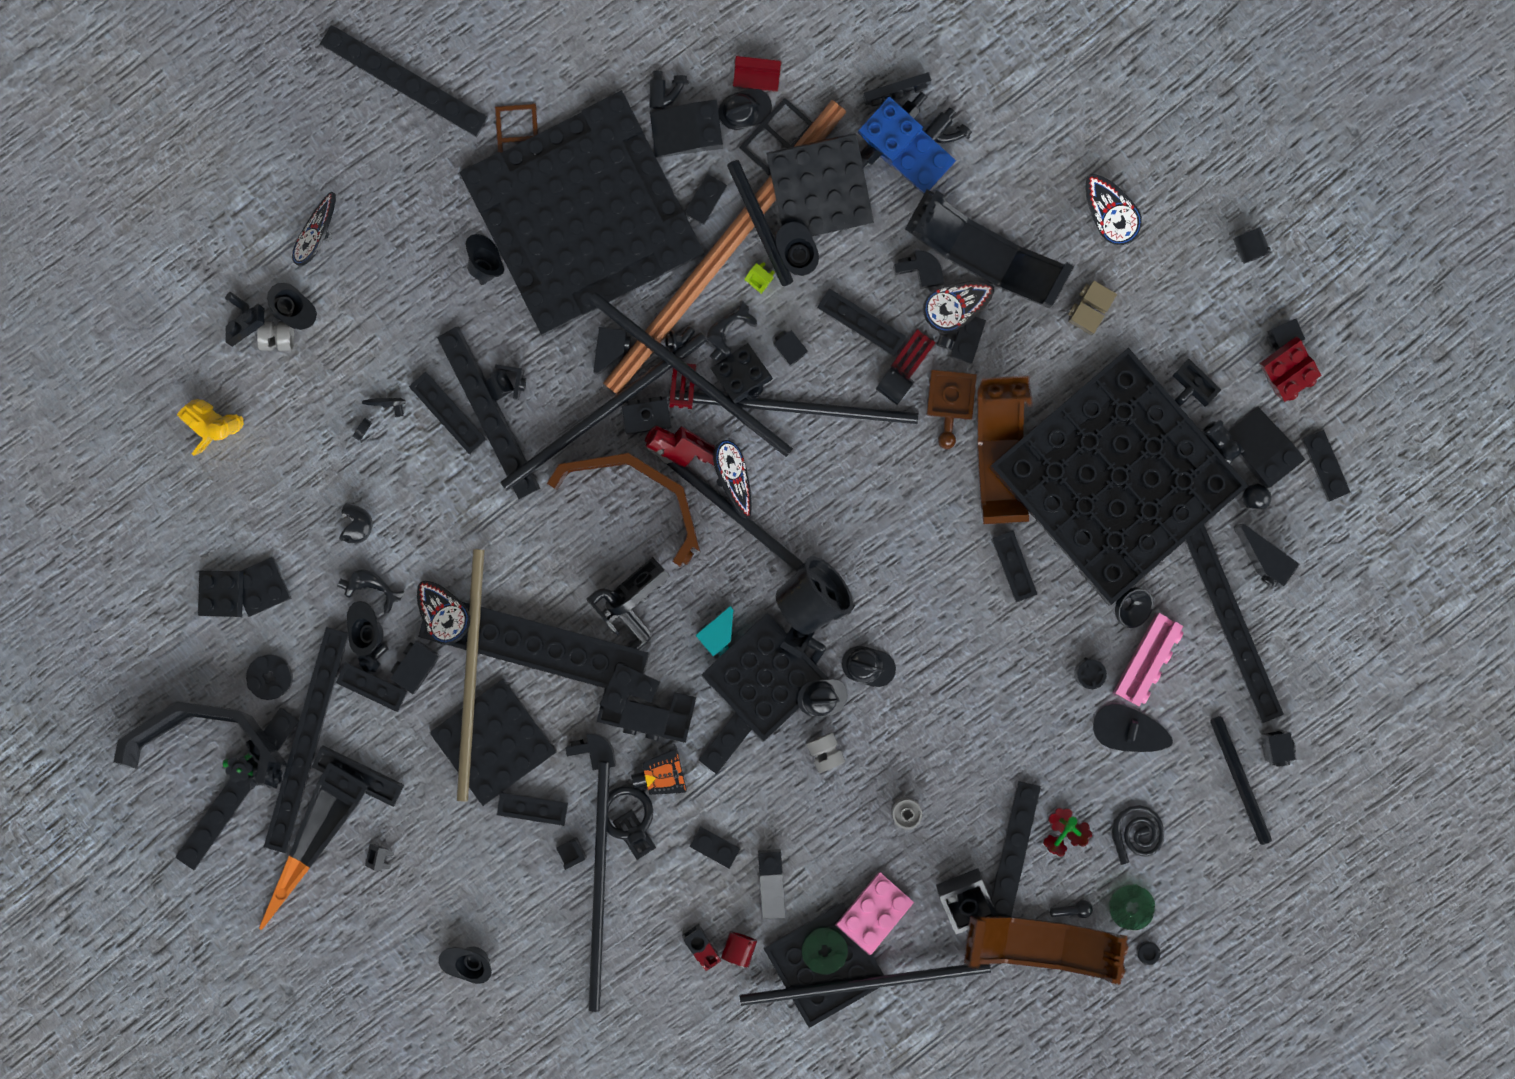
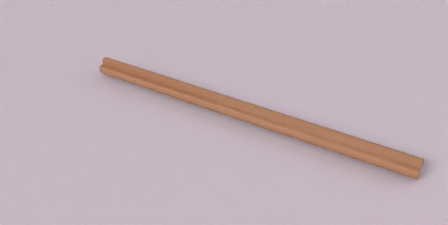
M831 100L795 146L825 140L846 114L845 109ZM771 175L755 194L763 214L767 212L776 200ZM746 206L645 330L659 343L662 342L754 228ZM637 340L603 384L615 394L620 393L653 352Z

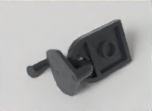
M652 557L614 591L605 588L598 589L586 600L617 636L620 633L612 622L620 616L638 637L627 647L640 650L651 640V632L631 609L638 603L646 601L649 594L656 588L662 587L670 575ZM602 598L606 600V608L603 611L596 606Z

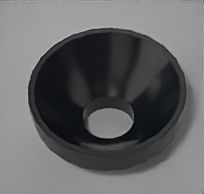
M1130 588L1116 601V619L1127 628L1141 626L1152 612V596L1142 588ZM1127 598H1131L1129 607L1123 609L1124 601Z

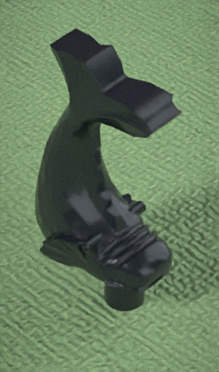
M742 300L737 312L718 320L707 333V343L715 349L710 354L714 361H717L721 356L727 358L731 355V350L726 345L727 340L725 337L735 320H743L750 326H757V320L748 313L749 306Z
M364 569L353 572L349 581L340 578L337 587L345 590L344 595L348 598L352 597L356 590L366 587L384 592L386 595L384 614L389 613L393 602L400 601L405 592H393L379 576Z

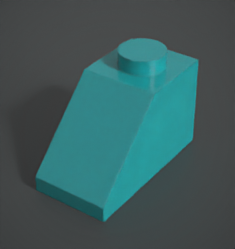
M731 606L695 635L712 656L716 654L721 656L730 648L727 644L731 642L734 609Z

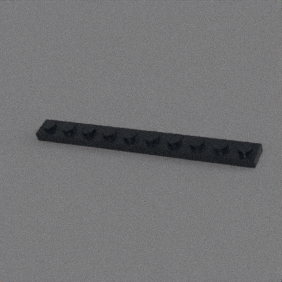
M1203 525L1185 542L1261 723H1265L1284 715L1207 530Z
M330 627L325 629L287 762L289 767L285 769L264 843L265 848L287 853L347 643V632Z

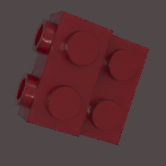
M1297 336L1260 362L1275 394L1284 402L1296 399L1299 395L1298 392L1305 387L1314 386L1317 383V379L1322 376L1315 361L1308 355L1302 341Z

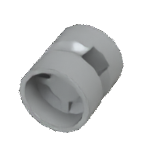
M265 321V324L257 331L259 350L273 351L277 347L279 351H292L294 347V329L283 321H279L277 325L273 321Z
M833 732L806 743L810 755L816 758L814 764L818 773L825 772L846 762L841 750L836 749L838 742Z
M908 797L900 798L893 804L891 816L895 824L900 828L912 829L920 823L922 810L914 799Z

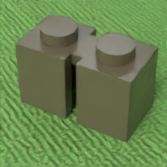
M1096 281L1091 282L1090 285L1085 284L1079 294L1082 296L1080 303H1074L1068 313L1071 316L1068 322L1091 336L1096 332L1104 318V315L1101 313L1105 314L1117 296L1116 293ZM1085 303L1088 304V305H1090L1091 307L1095 308L1096 310H1094V309L1090 308L1089 306L1085 305Z

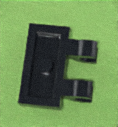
M978 317L973 318L958 330L955 341L941 336L937 346L952 350L951 358L972 364L986 320Z

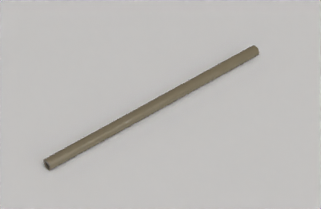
M473 549L469 604L470 626L467 635L457 801H468L485 552V550Z

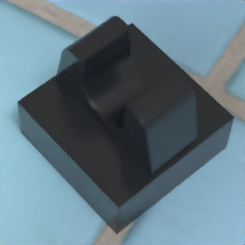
M370 844L365 866L381 872L382 869H390L391 865L384 863L386 856H393L394 853L380 845Z

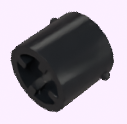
M1261 227L1233 239L1243 264L1271 253V248L1268 246Z
M892 366L876 387V390L898 405L914 384V381Z
M1085 657L1076 666L1074 677L1080 686L1094 690L1105 683L1107 671L1101 662Z

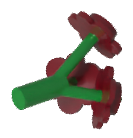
M1057 808L1055 813L1049 815L1048 820L1052 824L1051 829L1054 831L1058 830L1061 834L1059 837L1048 835L1043 840V844L1049 852L1062 857L1068 849L1063 841L1066 835L1071 840L1073 846L1079 845L1084 847L1088 844V839L1092 837V832L1088 823L1082 822L1080 825L1077 823L1078 820L1076 817H1072L1070 809Z

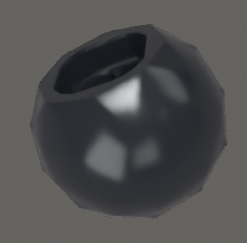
M1259 483L1248 486L1242 496L1243 504L1246 508L1267 509L1272 500L1271 492L1268 488Z

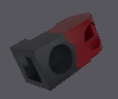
M699 924L682 934L684 943L705 971H708L722 961Z

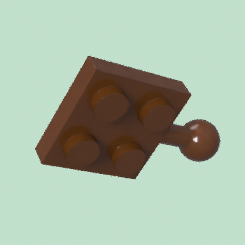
M931 370L926 416L945 417L944 430L938 437V443L943 449H951L956 444V437L952 433L954 418L972 420L977 374Z

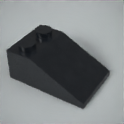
M717 99L693 102L650 112L656 158L723 149Z
M1259 407L1228 431L1232 436V440L1238 441L1244 449V452L1239 455L1241 460L1257 480L1267 488H1271L1306 460L1288 437Z
M1236 524L1234 530L1257 574L1262 576L1260 580L1269 587H1284L1300 564L1247 525Z

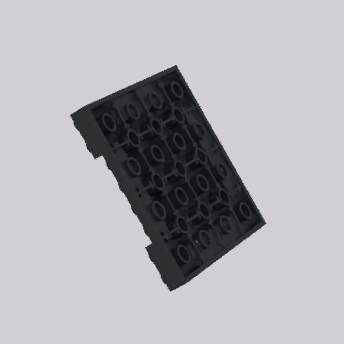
M622 90L502 153L498 152L459 172L542 336L598 309L589 302L595 292L610 303L705 255Z
M1129 347L989 467L1017 501L1024 505L1079 569L1080 574L1108 606L1117 601L1248 487L1247 483Z

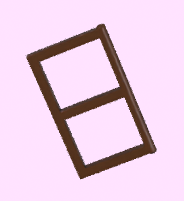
M535 103L495 107L498 152H503L502 143L523 142L533 137L502 138L500 111L532 109L533 136L538 134Z

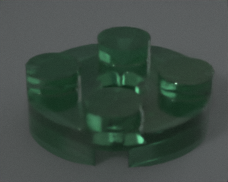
M1127 884L1119 887L1112 894L1109 900V913L1113 921L1121 928L1140 930L1146 927L1153 919L1155 901L1150 892L1137 884ZM1128 902H1137L1138 907L1136 909L1138 910L1135 913L1126 911Z
M827 927L813 930L806 937L802 945V956L805 964L813 972L819 974H831L838 971L845 964L848 955L847 943L844 937L837 931ZM821 945H827V948L831 947L832 951L828 953L827 957H822L823 954L819 955L818 950L822 949Z

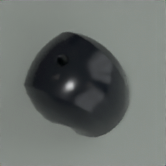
M344 504L341 511L342 515L353 522L342 531L339 540L353 544L361 543L369 537L372 531L373 521L371 515L357 505Z

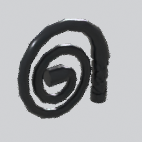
M1142 805L1130 806L1121 811L1115 818L1112 828V839L1121 865L1129 863L1120 828L1122 820L1130 812L1139 810L1147 812L1156 820L1160 832L1156 847L1146 852L1137 850L1130 841L1129 833L1131 827L1138 822H1145L1151 827L1152 837L1146 843L1141 842L1139 836L1143 837L1150 834L1148 826L1138 828L1139 830L1134 833L1135 843L1143 848L1151 847L1156 841L1157 828L1152 820L1146 817H1136L1128 823L1124 832V839L1128 848L1136 855L1144 857L1152 856L1160 850L1164 842V827L1158 814L1151 808Z

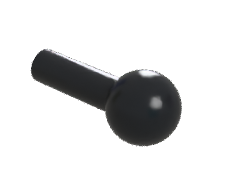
M1086 900L1077 902L1075 906L1050 909L1051 917L1077 915L1080 918H1088L1093 912L1092 904Z

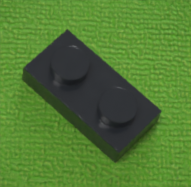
M707 174L687 207L685 214L705 225L726 190L727 185Z
M702 826L690 845L694 850L730 869L741 849Z

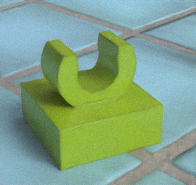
M764 262L760 265L756 263L744 279L761 294L767 289L775 274L774 270L768 273L763 269L766 265Z

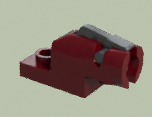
M656 425L645 437L646 448L666 464L675 462L686 467L697 456L700 461L708 462L714 466L713 451L715 446L682 426L674 434Z

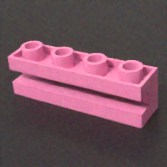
M1156 613L1113 693L1136 706H1140L1141 703L1145 704L1151 694L1148 691L1152 683L1156 684L1162 674L1159 671L1163 663L1167 664L1173 654L1170 651L1173 644H1178L1184 634L1181 631L1183 626L1168 619L1161 613Z

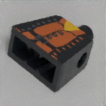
M673 749L642 763L644 772L631 775L634 788L647 785L649 795L687 792L678 749Z

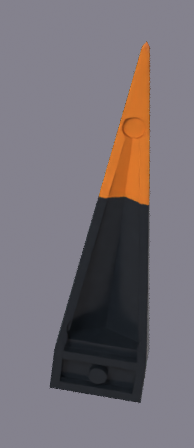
M332 762L328 763L317 782L278 884L260 924V930L270 921L354 812L370 786Z

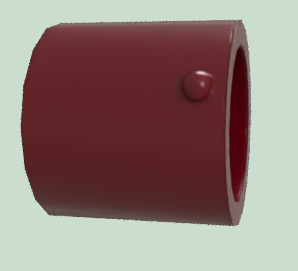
M730 931L721 958L738 966L749 967L757 940L747 935Z

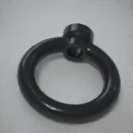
M621 786L609 792L608 810L610 804L617 797L632 795L643 804L644 818L639 826L623 831L615 828L608 817L607 833L617 839L628 840L630 846H633L647 839L644 832L652 822L653 805L648 795L641 789L634 788L633 786Z

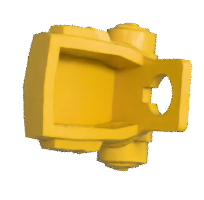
M200 399L190 401L177 414L185 424L203 438L191 453L193 456L202 453L212 440H223L228 435L240 431L244 425L242 416L227 414L222 417L213 410L211 404Z

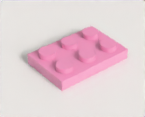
M878 872L835 925L867 954L872 955L914 902L881 872Z

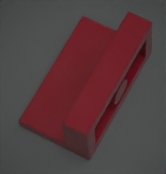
M736 56L733 87L778 92L781 61Z

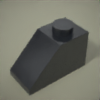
M599 327L594 374H601L624 356L625 350H629L631 336H627L626 330Z

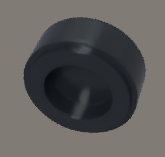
M364 418L352 437L361 441L371 426V421Z
M1145 941L1138 946L1137 957L1143 964L1153 965L1160 958V949L1155 943Z

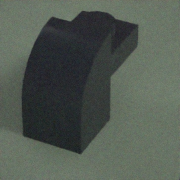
M915 251V260L911 261V257L898 259V263L893 266L895 275L917 271L920 289L944 284L941 265L937 258L929 252Z
M587 733L588 743H584L583 739L570 741V746L565 747L567 756L590 753L592 770H598L599 761L610 762V767L616 766L613 747L608 739L600 734Z

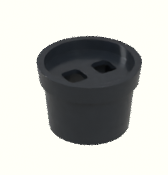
M811 556L802 563L797 573L776 591L775 595L778 608L786 621L794 629L806 635L813 633L832 620L841 619L853 610V599L842 577L829 563L816 556Z

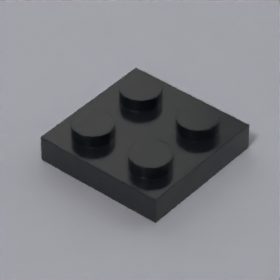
M274 557L241 570L243 571V606L248 617L292 599Z
M199 570L198 616L242 617L243 571Z

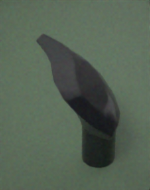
M372 398L362 401V404L381 406L384 408L393 406L395 417L404 416L402 404H405L406 400L402 398Z

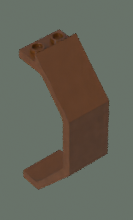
M1029 376L982 379L977 390V449L983 524L1029 522V511L1020 501H1017L989 468L1024 437V402L1027 405H1032Z
M625 453L569 462L557 466L547 482L549 486L556 490L559 489L566 476L574 471L619 465H629L675 493L678 498L687 530V538L672 562L680 567L683 563L688 565L694 555L691 550L695 548L701 552L685 489L631 454Z
M1009 916L970 917L964 964L979 968L980 964L1005 963L1057 969L1101 978L1111 984L1120 985L1121 979L1125 974L1124 958L1128 952V936L1072 924Z

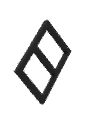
M784 98L739 149L769 176L770 169L746 147L763 128L784 147H794L813 122L790 101ZM784 105L789 107L808 125L791 145L768 125Z

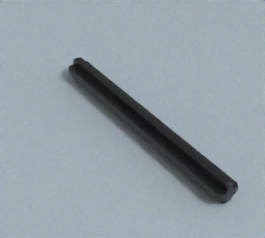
M733 160L727 164L730 174L781 285L788 286L793 283V278L781 259L775 238L740 161Z
M1217 716L1210 720L1257 839L1261 845L1268 844L1272 841V838L1223 717Z

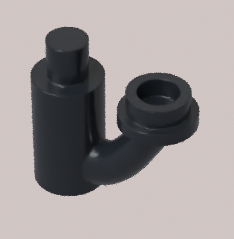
M653 71V79L650 80L649 108L664 109L665 106L673 103L684 85L689 84L687 76L675 75L674 80H672V84L675 86L668 95H665L666 80H662V71Z
M950 107L945 113L940 112L924 131L937 143H950L964 137L969 139L972 133L967 126L961 124L960 127H956L958 132L943 134L953 123L951 118L956 114Z

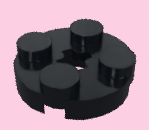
M273 654L257 657L249 665L246 672L247 688L256 697L263 700L277 699L286 694L293 682V674L287 661ZM272 671L275 681H270L268 684L263 677L264 674Z

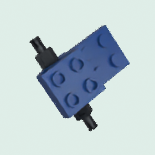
M920 91L912 102L907 100L902 107L891 97H888L858 130L861 137L868 143L860 152L863 168L868 163L870 165L874 164L881 157L924 194L926 189L931 190L956 160L922 130L923 126L914 119L921 111L919 106L928 98L923 92Z

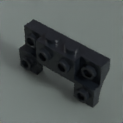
M674 692L670 710L627 700L622 714H618L600 705L596 722L624 728L623 733L636 735L637 732L645 733V738L658 741L659 737L686 743L697 697Z

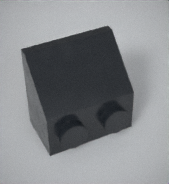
M979 868L936 885L939 898L955 934L968 930L970 917L998 916Z

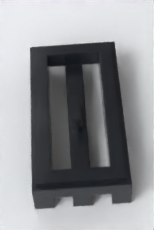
M631 809L615 819L613 824L617 829L624 831L620 822L623 821L628 829L632 828L627 819L629 816H631L636 826H639L641 822ZM646 831L644 833L650 847L646 848L643 842L639 843L638 845L642 850L640 853H638L634 845L630 846L628 840H624L637 860L656 848Z

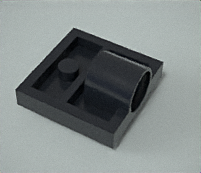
M749 343L710 368L735 404L744 398L748 400L757 398L763 392V385L773 379Z

